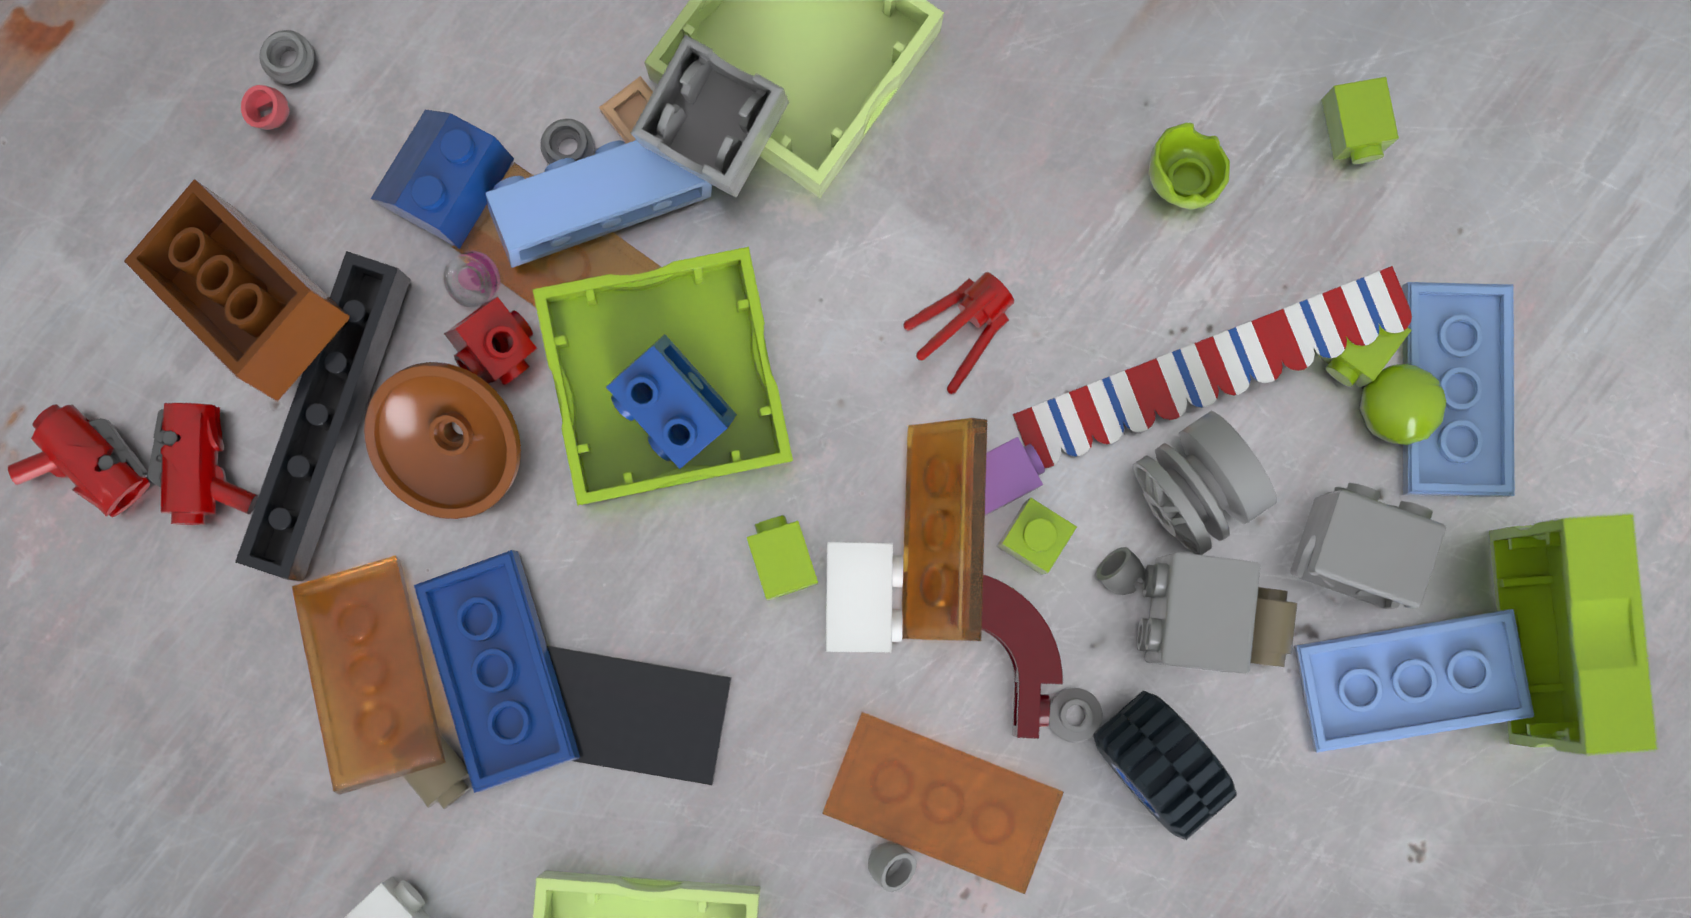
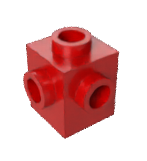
M498 296L485 302L444 333L458 352L454 355L457 365L474 373L487 383L499 379L503 385H506L530 367L525 358L537 349L530 339L533 336V331L527 321L517 311L509 312ZM492 342L495 344L496 350L493 348Z

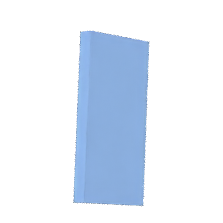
M1405 283L1403 285V293L1412 314L1411 323L1408 328L1412 331L1403 341V364L1418 366L1436 377L1444 390L1447 403L1443 422L1428 439L1403 445V495L1515 496L1513 284Z
M1513 609L1294 645L1313 747L1316 753L1535 717Z

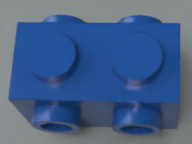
M665 334L606 386L612 394V403L619 413L630 421L635 419L648 433V442L656 454L665 461L672 460L679 469L728 429L737 416Z

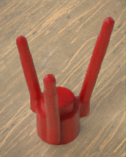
M985 272L975 282L968 278L955 291L921 310L903 324L906 330H911L960 302L958 307L961 312L917 351L916 357L920 361L925 360L968 321L978 328L985 323L987 324L948 384L947 391L950 394L956 393L996 332L1009 321L1004 312L1014 304V298L1005 285L989 272Z

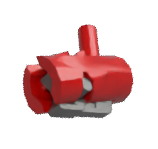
M164 403V409L159 410L147 475L151 482L161 487V513L171 514V524L205 525V515L216 514V501L248 515L251 514L255 508L258 495L226 482L225 471L222 467L218 466L219 451H224L220 424V407L200 403Z
M55 404L41 412L33 422L32 426L36 430L31 439L42 452L8 465V473L16 485L48 472L59 478L68 477L76 485L72 491L97 507L106 517L110 515L112 518L133 505L150 486V482L146 479L148 475L147 470L134 452L130 450L111 422L102 418L89 421L73 404L63 407Z

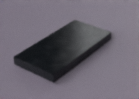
M547 646L580 758L573 760L574 762L713 785L732 677Z

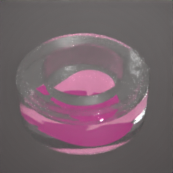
M464 252L452 259L445 267L443 275L445 288L451 298L460 305L478 307L493 298L499 290V271L495 263L481 252Z

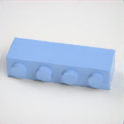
M617 140L599 147L595 151V155L577 161L573 158L555 161L548 165L543 173L526 179L523 176L506 178L498 182L494 186V190L488 191L485 194L489 213L510 266L513 268L710 198L712 184L641 146L637 140L626 144L622 140Z

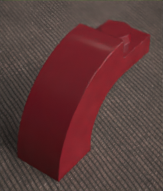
M957 570L954 572L952 625L980 629L994 637L1002 645L1010 658L1014 673L1012 736L1016 738L1039 739V728L1048 727L1050 718L1049 694H1041V684L1063 685L1061 658L1053 634L1037 609L1015 589L987 575Z

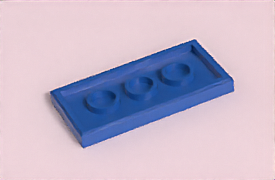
M510 550L414 585L474 793L483 792L580 758L519 552Z

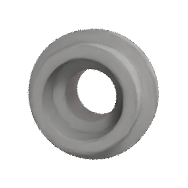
M282 30L273 33L264 41L260 49L259 58L263 70L271 79L279 83L291 84L302 80L309 74L314 63V52L311 44L303 35L291 30ZM295 51V62L289 66H282L280 58L283 53Z
M560 119L553 122L545 129L541 138V152L549 165L564 158H573L577 161L592 156L594 152V140L589 129L583 123L574 119ZM565 139L577 141V149L570 155H564L559 152V145Z
M1069 688L1058 693L1050 703V727L1063 740L1075 743L1086 741L1093 737L1094 733L1101 726L1103 718L1101 705L1097 698L1089 691L1080 688ZM1073 705H1080L1085 711V719L1078 726H1072L1066 719L1067 710Z

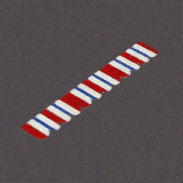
M1391 266L1014 413L1013 416L1024 445L1031 444L1039 455L1044 468H1050L1060 460L1061 447L1064 452L1071 456H1081L1087 453L1092 447V435L1100 443L1112 444L1123 435L1124 424L1135 432H1143L1151 428L1156 417L1155 411L1163 419L1173 420L1182 416L1186 411L1187 399L1195 407H1208L1218 398V386L1221 391L1228 395H1239L1249 387L1251 381L1250 374L1258 382L1270 383L1278 379L1282 373V362L1291 370L1299 371L1306 369L1314 361V349L1322 357L1335 358L1346 349L1347 338L1350 342L1359 346L1369 345L1374 342L1379 334V325L1389 333H1400L1407 329L1411 323V310L1394 268Z

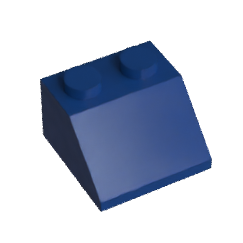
M425 109L370 199L460 249L487 205L485 193L494 190V186L503 179L514 158L495 136L451 113Z

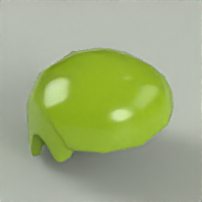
M1182 123L1166 129L1152 149L1149 165V177L1152 186L1163 199L1171 204L1186 209L1204 208L1217 200L1229 182L1230 161L1220 146L1218 137L1206 136L1197 132L1193 123Z
M1396 364L1382 369L1373 382L1363 387L1359 409L1367 429L1373 435L1393 444L1409 445L1428 439L1443 422L1447 401L1440 381L1430 372L1415 365Z

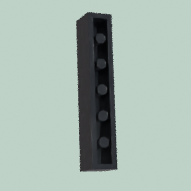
M346 251L330 298L350 318L302 373L235 563L286 580L304 582L411 280L399 268Z

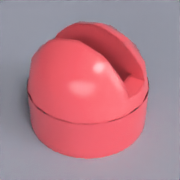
M256 85L248 89L241 101V113L244 120L256 128L265 130L279 128L287 121L290 113L285 95L275 88L264 85ZM273 108L272 113L261 117V111Z

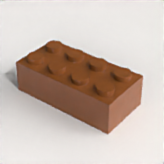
M196 179L191 182L124 260L138 277L237 378L277 402L350 318L244 215Z

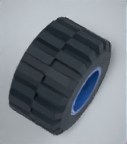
M1147 691L1139 693L1093 735L1097 749L1124 784L1170 833L1184 840L1189 839L1237 796L1231 776L1214 753L1165 701Z

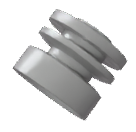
M1212 410L1179 432L1180 442L1186 454L1185 458L1173 447L1164 443L1155 449L1158 463L1146 455L1133 464L1134 474L1144 491V497L1152 512L1171 535L1176 537L1191 553L1196 555H1203L1212 548L1209 534L1218 541H1222L1230 536L1229 526L1223 510L1242 524H1246L1277 503L1276 493L1271 480L1260 461L1238 432L1221 415Z

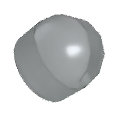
M1121 547L1111 552L1102 561L1097 570V578L1116 594H1131L1136 591L1133 585L1136 581L1143 583L1145 568L1140 559L1129 548Z
M887 842L880 844L872 850L868 859V870L873 879L886 891L894 892L906 886L912 879L916 871V859L904 847Z

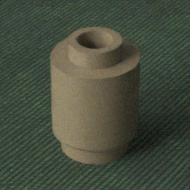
M1258 587L1250 663L1285 667L1286 654H1292L1297 603L1287 601L1288 591Z
M427 725L418 729L392 751L393 756L399 762L396 765L397 770L428 808L438 802L445 809L470 789L464 781L469 777L465 763L440 732L433 734Z

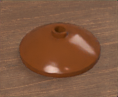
M426 362L408 366L392 375L377 389L367 408L364 435L371 463L386 487L401 501L417 511L446 519L475 516L496 504L510 489L516 478L520 465L521 443L514 417L507 404L495 389L479 376L466 369L440 362ZM452 422L461 428L463 435L453 429Z

